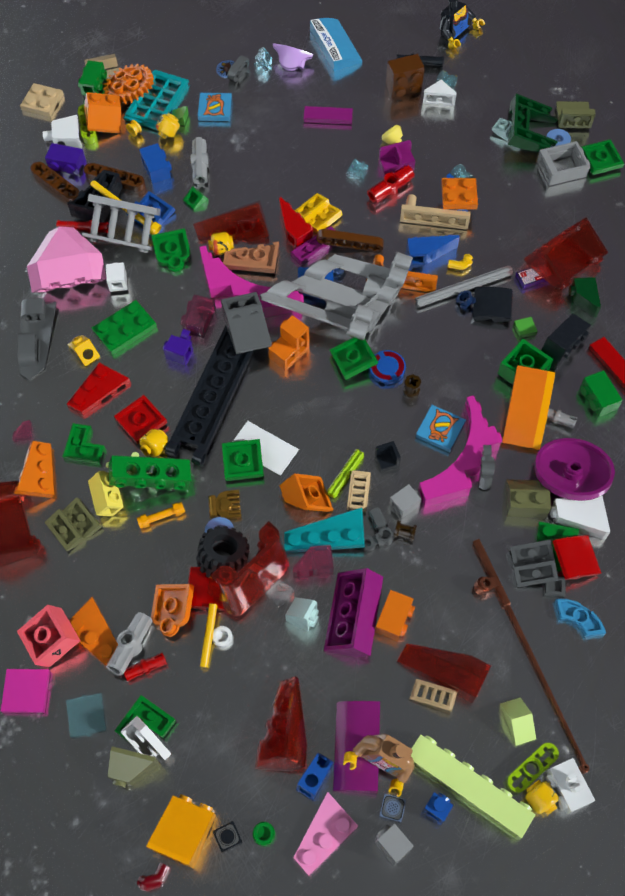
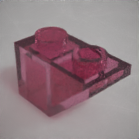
M331 545L310 547L293 567V579L307 580L314 576L326 578L332 575L334 567Z

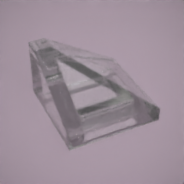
M279 579L265 594L280 608L294 594V590Z

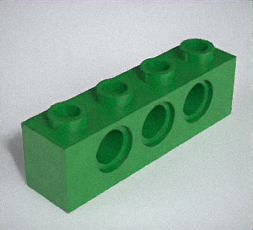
M112 455L109 462V485L117 488L133 486L138 489L154 487L159 490L165 488L184 490L187 489L191 482L190 460ZM127 471L132 472L134 475H129ZM146 472H150L154 476H149ZM166 473L171 474L173 477L167 476Z

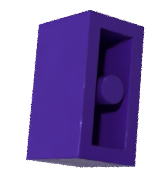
M51 143L45 156L49 168L53 171L80 175L86 162L83 149Z

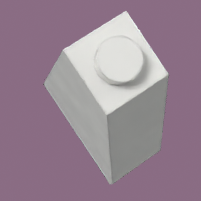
M603 496L585 501L565 498L554 500L550 510V517L554 518L556 525L579 529V533L601 540L606 539L610 534Z

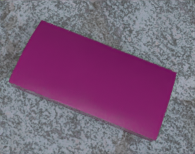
M380 701L337 702L333 791L378 793L379 767L362 757H357L356 768L350 770V762L343 765L344 754L348 751L354 752L353 748L365 736L379 735Z

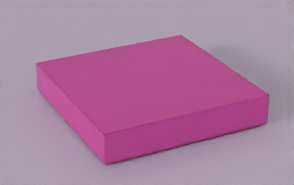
M7 669L1 712L45 713L50 670Z

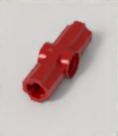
M405 165L394 173H387L384 176V180L367 190L369 199L373 203H377L388 195L396 194L399 187L414 178L415 174L409 165Z

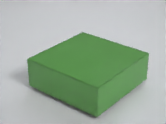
M532 317L514 321L513 325L519 339L537 335L538 331Z

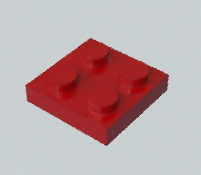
M145 395L114 415L117 423L137 445L140 443V438L151 429L158 430L167 424V419Z

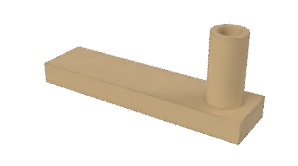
M413 194L407 196L406 205L402 204L400 222L468 230L470 212L416 206L417 197Z

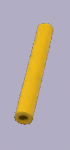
M209 604L200 667L208 668L217 604Z

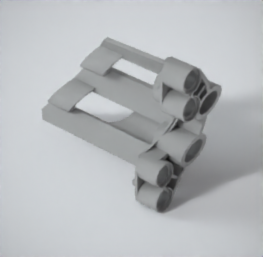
M396 252L391 267L386 268L334 254L328 260H320L310 266L300 278L292 282L285 280L275 284L266 293L260 294V299L347 329L346 335L364 341L366 334L374 329L381 315L393 303L401 287H403L413 257ZM339 268L365 277L367 281L364 290L359 291L324 278L329 272ZM296 290L323 299L327 305L323 310L288 298L287 296Z

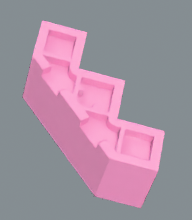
M57 227L49 231L27 265L32 293H47L56 288H73L80 284H96L107 279L102 253L74 227Z

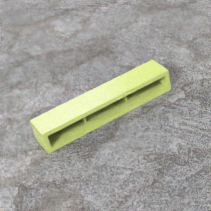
M420 735L411 748L413 750L411 757L414 760V767L518 841L522 839L535 817V814L531 812L532 808L522 801L520 803L512 798L513 795L506 789L495 787L489 777L483 774L480 776L475 773L474 768L467 762L463 761L461 763L455 759V754L446 748L442 750L430 736L426 735L424 737Z

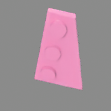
M327 792L293 857L308 876L358 828L355 821L329 792Z

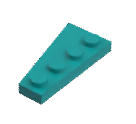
M355 509L284 532L285 553L365 547L363 509Z

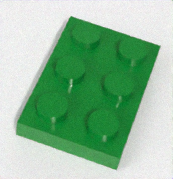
M135 300L91 328L107 350L114 355L155 329L157 324L139 302Z

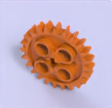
M131 64L130 67L125 65L124 69L119 68L118 72L113 71L114 75H109L110 79H106L107 83H104L103 90L105 94L119 95L120 104L122 102L127 104L128 101L133 103L134 99L138 101V97H144V93H149L148 89H152L151 85L154 84V77L151 70L147 66L144 67L143 64L141 66L139 64L135 66Z

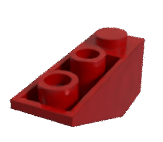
M280 197L279 207L286 240L294 248H297L313 238V228L311 224L303 220L300 213L292 209L289 202Z

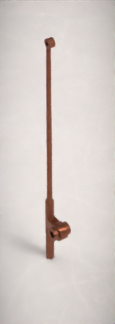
M480 539L473 541V545L489 578L480 577L474 583V590L479 595H485L493 589L496 590L580 759L581 765L579 770L581 773H586L589 771V766L586 764L515 617L510 606L511 603Z

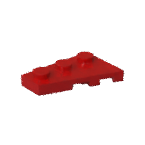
M99 362L68 401L67 406L84 416L98 406L101 400L110 394L116 393L117 389L122 385L126 386L130 383V379Z

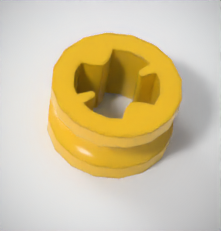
M132 120L126 124L128 132L133 137H136L137 133L142 132L141 126L137 121Z

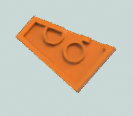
M32 441L29 445L24 461L25 464L20 473L19 482L14 494L52 498L54 496L51 443Z
M91 597L69 621L80 639L79 643L106 666L118 643L95 600Z

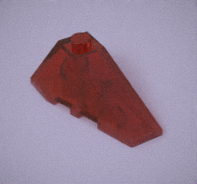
M260 200L193 224L199 241L211 240L213 233L227 232L229 236H232L233 241H256L269 236Z
M408 643L397 660V663L437 685L458 691L457 696L470 703L474 702L491 665L471 655Z
M294 676L281 681L272 705L274 708L272 718L267 720L265 725L268 728L264 740L260 739L255 765L257 769L291 772L305 767L307 742L299 679Z

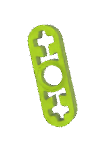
M84 104L78 107L80 131L83 142L90 145L97 141L96 131H87V126H84L86 118L84 116Z
M552 743L541 745L506 779L507 789L513 794L522 793L558 759V748ZM543 749L546 751L550 749L553 752L551 754L552 759L547 757L543 762L539 760L545 754ZM534 762L538 766V773L535 775L530 774L526 768L527 763ZM523 773L526 778L520 783L522 788L520 789L518 786L514 788L512 786L514 782L512 778L517 780Z

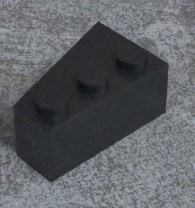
M103 170L93 179L116 197H118L123 188L120 175L115 172ZM90 185L84 191L81 190L75 200H70L67 203L71 217L85 221L93 219L94 206L93 202L88 201L89 194L105 196ZM104 204L103 208H101L99 222H105L111 210L110 205Z
M574 313L547 337L541 349L542 352L553 359L549 371L556 372L590 334L588 330L591 324Z

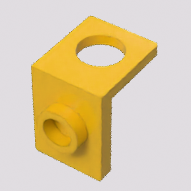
M83 335L75 337L67 344L70 349L76 352L84 366L89 365L100 357L90 339ZM84 350H92L93 355L90 359L83 357Z

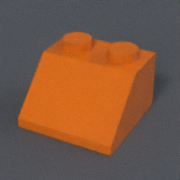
M86 92L84 111L87 131L120 133L121 104L119 95Z

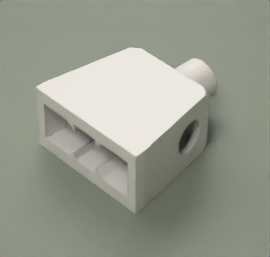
M77 115L53 120L51 122L52 130L43 131L44 141H53L54 144L82 149L80 124Z

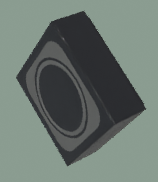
M234 821L213 831L221 853L243 843Z

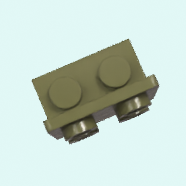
M557 101L556 103L559 128L592 127L596 113L595 109L589 108V102Z

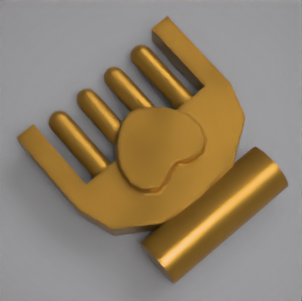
M239 490L221 492L217 498L215 495L208 496L210 518H216L218 514L220 517L227 518L228 520L240 519L241 514L236 513H241V510H232L240 508V505H233L240 503V500H228L238 499L240 497Z

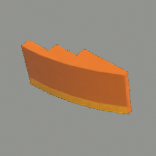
M517 365L502 443L540 450L555 372Z

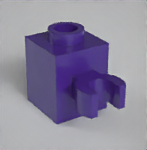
M183 329L180 337L171 335L169 340L165 341L163 351L166 359L186 366L193 353L190 341L192 336L189 335V330Z

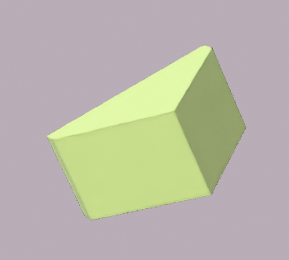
M521 697L500 703L515 746L536 740L532 712Z

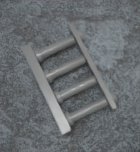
M89 194L88 201L93 202L94 206L90 233H83L82 236L88 237L87 240L92 242H98L99 239L137 247L138 251L148 253V250H154V247L148 246L151 222L154 215L160 216L161 209ZM104 204L110 205L111 209L107 237L97 235L101 208H103ZM121 208L127 209L128 213L124 240L114 239L118 211ZM137 212H143L145 216L141 244L131 242L134 219Z

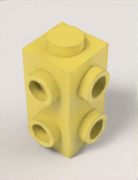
M98 471L88 480L96 515L113 517L123 508L119 488L109 485L108 472Z

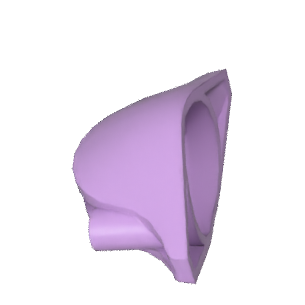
M273 43V48L279 55V63L287 71L303 69L305 61L313 57V54Z

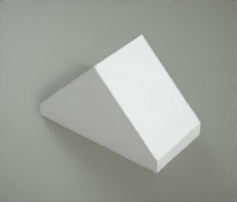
M442 79L424 90L423 104L455 106L456 92Z

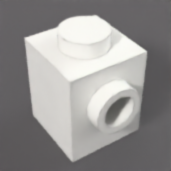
M124 262L106 264V278L109 291L127 290V273Z

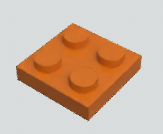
M442 178L443 209L478 208L476 178Z

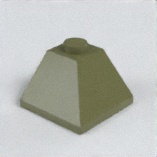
M112 746L108 778L113 781L112 785L125 788L126 784L133 786L158 771L161 764L153 756Z

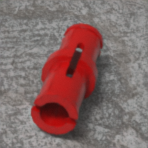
M163 652L147 659H140V662L127 667L124 672L127 681L144 674L148 675L151 671L167 665Z

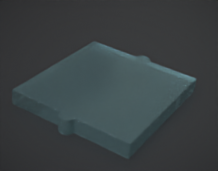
M102 693L89 696L82 695L80 698L66 700L70 738L84 735L90 737L93 733L106 731Z

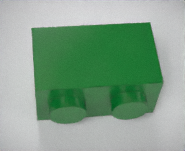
M604 370L584 377L580 386L581 393L587 397L591 409L596 412L598 417L615 411L620 407L623 400Z

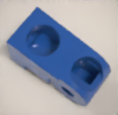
M318 753L298 782L296 790L313 801L334 762Z

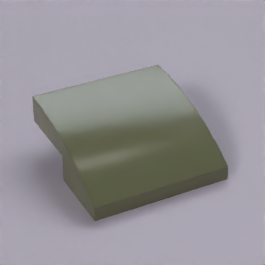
M78 497L63 510L58 509L45 521V524L66 551L75 548L102 527Z

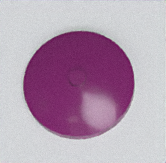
M561 438L548 442L538 451L534 464L535 474L546 489L557 496L576 501L592 500L602 496L610 489L615 476L614 464L601 448L588 441L575 438Z

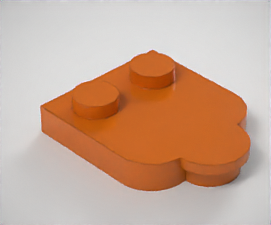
M156 585L151 619L154 624L160 627V631L164 636H174L178 632L179 627L184 626L188 622L194 592L193 585Z

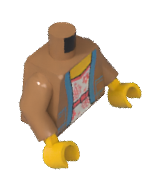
M387 734L367 735L353 748L354 752L348 751L344 754L343 765L350 762V770L356 768L357 757H362L390 775L397 777V779L391 780L389 793L392 789L398 790L397 797L401 796L404 783L407 782L414 770V760L411 757L413 750Z

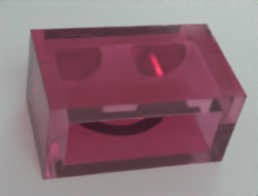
M194 294L192 300L188 302L187 312L182 316L180 324L183 329L190 331L189 335L205 337L216 311L215 300Z

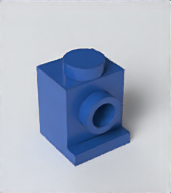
M434 792L422 812L442 825L453 804L442 793L436 794Z

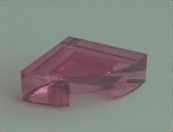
M30 420L22 422L21 426L14 431L12 436L14 443L33 439Z

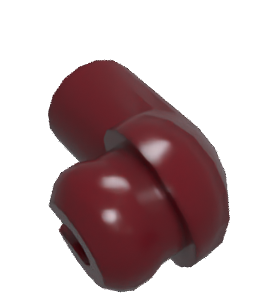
M160 862L155 874L142 875L138 878L137 886L146 892L159 888L170 867Z

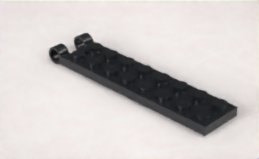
M226 325L165 449V455L175 458L181 443L196 448L191 463L202 466L205 462L207 451L254 352L253 350L236 354Z

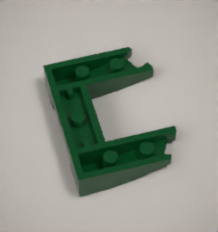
M516 93L510 102L509 113L512 114L511 130L508 133V145L530 151H540L550 148V146H556L558 141L529 130L530 120L556 123L558 121L557 116L549 115L552 107Z

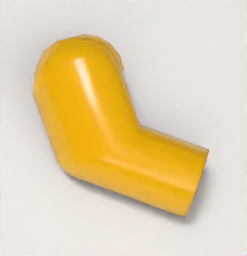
M465 254L460 261L449 259L447 268L464 270L471 266L473 257L470 254Z

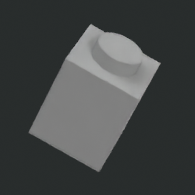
M408 484L390 497L389 505L403 519L420 506L421 495L417 489L412 488Z

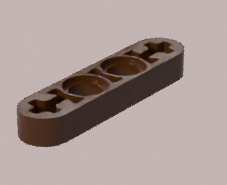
M35 162L31 165L32 175L66 202L73 201L79 196L78 188L44 163ZM50 176L54 177L53 180H46ZM65 185V188L57 189L58 186Z
M88 163L84 166L87 179L93 180L103 170L118 173L120 178H127L125 181H122L123 189L134 192H141L145 189V181L141 175L96 163Z
M320 229L317 232V242L320 244L372 252L383 250L384 240L381 237L329 229Z

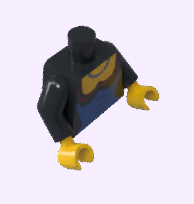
M448 0L449 5L441 12V36L445 37L446 41H449L448 48L451 50L461 45L460 41L455 38L471 25V21L475 30L481 29L480 26L485 25L483 19L477 20L469 7L458 0Z

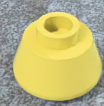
M399 125L391 127L382 135V141L388 145L401 142V137L403 136L401 127Z

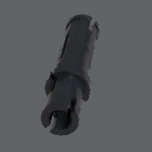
M397 54L396 59L410 55ZM419 56L424 66L443 67V56Z

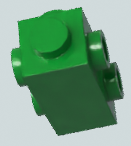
M88 60L86 66L83 67V74L78 80V87L82 95L86 96V92L99 93L102 90L103 81L107 78V71L104 68L103 62Z

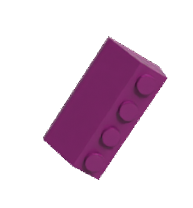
M368 568L339 572L337 574L323 651L351 657L371 656L383 576Z

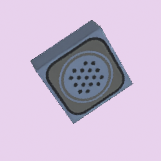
M384 794L379 817L401 823L406 799Z

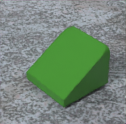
M183 106L174 109L172 115L179 119L180 125L185 126L189 114L188 107Z

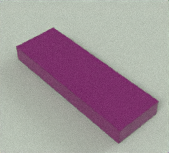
M305 106L304 122L352 124L353 108Z
M332 226L327 228L329 230H335ZM316 235L292 250L290 255L300 266H303L332 246L318 243Z

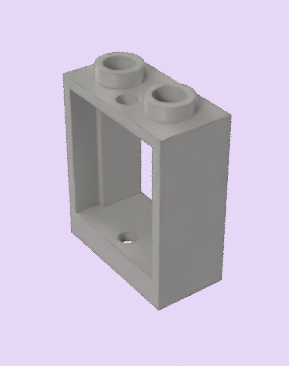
M577 141L542 149L539 151L537 163L549 186L584 178L590 169V162L586 159L583 149ZM572 157L576 167L557 171L553 161Z

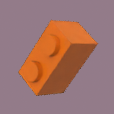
M390 590L377 622L375 633L397 642L400 636L404 637L408 625L405 624L407 617L412 618L415 606H412L414 599Z

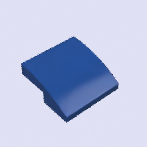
M150 191L147 192L140 202L135 201V204L161 209L160 216L154 215V218H152L153 222H157L160 225L166 222L176 211L174 207ZM138 212L143 217H145L143 212ZM134 219V221H136L137 223H139L140 225H142V226L144 227L143 224H141L139 221H137L136 219Z

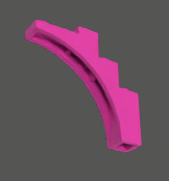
M474 395L467 397L465 402L469 435L464 450L457 460L445 471L419 483L418 492L421 495L424 508L468 496L472 488L470 476L480 474L483 445H491L492 452L499 450L502 436L499 431L497 432L495 426L488 427L487 419L483 418L480 402L476 401Z

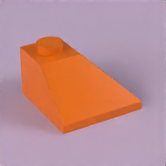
M294 473L279 485L286 503L304 510L334 511L322 478L319 476Z

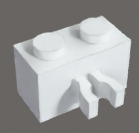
M574 758L546 771V781L558 794L559 800L557 803L562 811L565 810L566 814L595 801Z

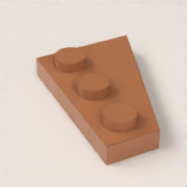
M279 241L273 242V245L264 246V244H260L255 248L248 249L247 247L226 251L223 264L232 270L275 274Z

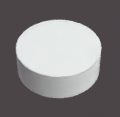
M226 626L215 628L212 638L214 645L218 648L228 647L233 640L231 630Z

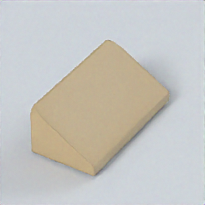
M115 54L84 60L85 65L88 60L103 62L105 69L118 66Z

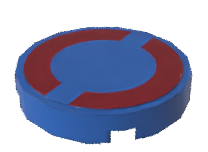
M390 350L380 351L375 354L378 364L369 368L373 379L386 385L399 382L405 374L406 363L404 358L399 353Z

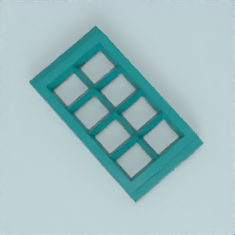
M153 70V82L158 79L166 83L163 87L151 85L152 89L160 91L157 97L144 93V97H138V101L134 99L123 118L129 122L135 120L139 125L157 130L156 124L158 121L147 118L150 112L160 115L171 113L187 88L189 80ZM169 83L179 86L176 92L166 89ZM163 93L173 95L170 101L160 99ZM143 98L153 101L150 107L140 103ZM159 102L167 105L164 111L154 108L155 104ZM137 107L147 110L144 117L133 114Z

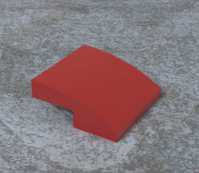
M588 535L552 541L565 580L601 574Z
M190 567L188 584L194 586L191 608L205 610L206 608L209 609V604H217V610L228 611L232 580L227 579V581L222 582V579H218L216 581L213 577H206V573H202L200 567Z

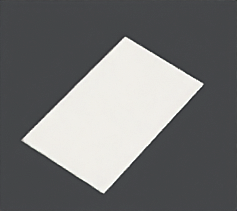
M249 421L246 422L232 441L260 439L263 466L280 476L299 450Z

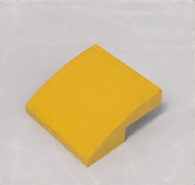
M318 193L294 210L300 213L306 223L311 224L315 233L320 229H326L342 216L340 209L331 205L328 198Z

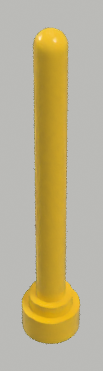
M91 181V187L106 198L122 201L98 182ZM137 212L135 219L144 225L145 217ZM152 221L150 235L158 234L162 226Z

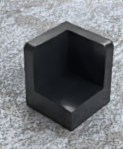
M394 441L376 446L375 459L381 473L400 466L401 456Z

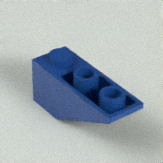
M460 236L407 238L406 252L408 256L413 257L410 266L426 265L458 248Z

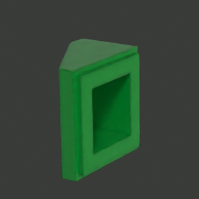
M193 186L183 199L194 210L208 200L203 193Z

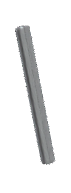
M505 266L416 297V305L422 307L457 295L462 291H468L475 287L506 278L513 274V269L510 266Z

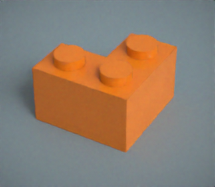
M293 315L281 323V337L277 341H273L272 346L268 348L269 358L284 370L309 348V327Z

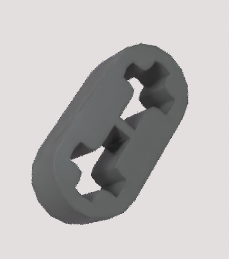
M240 55L229 69L228 79L237 82L248 68L249 58Z

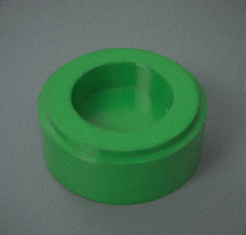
M268 822L258 823L253 829V839L260 846L270 845L275 839L274 827Z

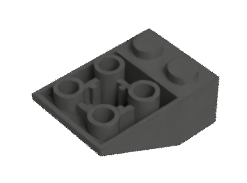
M257 292L221 299L222 315L236 354L272 346Z

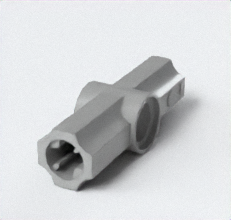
M196 137L192 140L193 183H196L198 186L208 182L207 168H209L207 143L202 137Z
M138 612L128 629L118 635V646L106 665L109 671L121 676L124 674L132 658L142 651L141 642L153 622L151 617Z

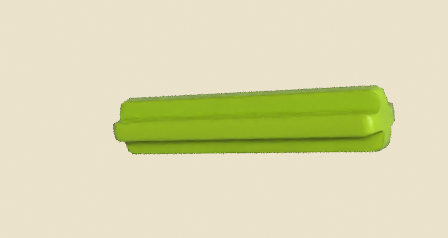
M359 449L354 451L328 488V496L332 498L337 497L351 477L352 470H355L364 458L362 451Z

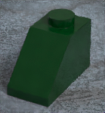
M596 277L574 278L572 285L569 286V296H572L573 303L592 317H597L601 304Z

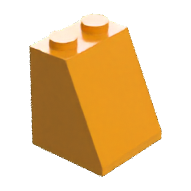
M180 794L179 798L172 796L146 847L153 852L194 869L216 815L212 812V807L200 803L199 806L191 803V798Z

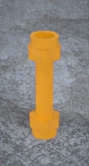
M182 502L173 503V507L148 516L146 514L140 515V517H137L140 529L150 526L149 523L175 514L176 517L185 513Z

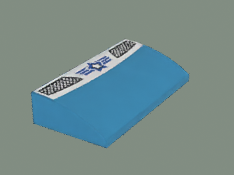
M319 18L310 20V31L333 71L362 63L361 57L338 19Z

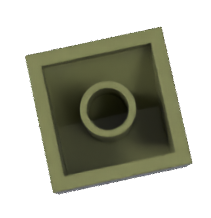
M506 479L507 517L547 518L551 510L550 490L546 489L539 480Z

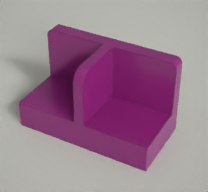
M411 140L379 148L378 161L383 173L399 170L405 165L415 166V159L411 153Z

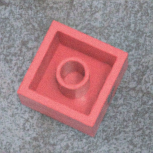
M48 604L17 630L34 664L39 666L51 667L80 642L63 609Z

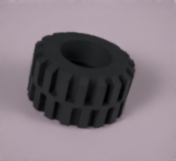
M215 526L214 530L212 528L208 529L207 533L204 532L202 538H200L196 555L197 566L200 567V571L206 573V577H213L216 581L222 579V582L227 581V579L234 580L235 576L239 577L246 567L250 552L247 538L242 537L243 533L240 531L236 532L235 528L229 529L228 526H223V528ZM216 551H224L230 554V556L219 555Z

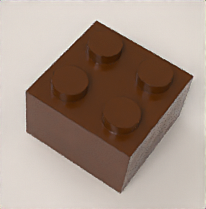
M418 54L387 61L386 87L392 99L422 91L425 67Z

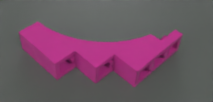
M206 246L199 247L211 299L229 295L235 297L257 292L265 318L294 312L262 301L260 294L266 293L271 287L257 285L242 279L230 271L219 257L213 258L212 253L207 251ZM295 290L287 296L304 303L302 292L299 293V291Z

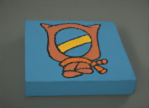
M200 93L198 121H230L232 93Z
M431 405L415 437L450 453L466 419Z

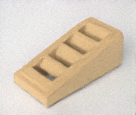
M352 470L347 512L362 508L363 514H366L371 478L370 472ZM354 486H356V487H364L365 490H364V489H355ZM353 494L364 495V498L353 496ZM352 502L363 503V506L353 505Z
M416 679L409 700L450 715L458 691ZM420 686L424 687L422 697L417 696ZM428 689L432 690L430 700L425 699ZM438 692L440 693V698L438 702H435L434 699ZM445 695L449 697L447 705L442 704Z

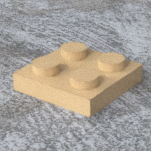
M33 83L20 107L23 111L51 117L64 94L60 89Z

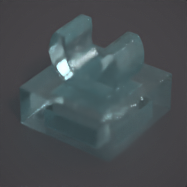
M264 47L260 48L258 55L254 58L257 61L254 63V66L257 69L263 67L265 71L271 69L272 57Z
M354 159L347 170V176L362 181L369 170V165Z

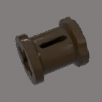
M414 374L408 375L404 382L403 392L408 398H415L420 393L421 379Z
M397 521L394 538L402 537L413 542L417 525L410 526Z

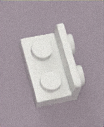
M138 716L121 730L124 737L139 753L149 756L154 755L155 757L160 755L164 760L171 755L169 750Z

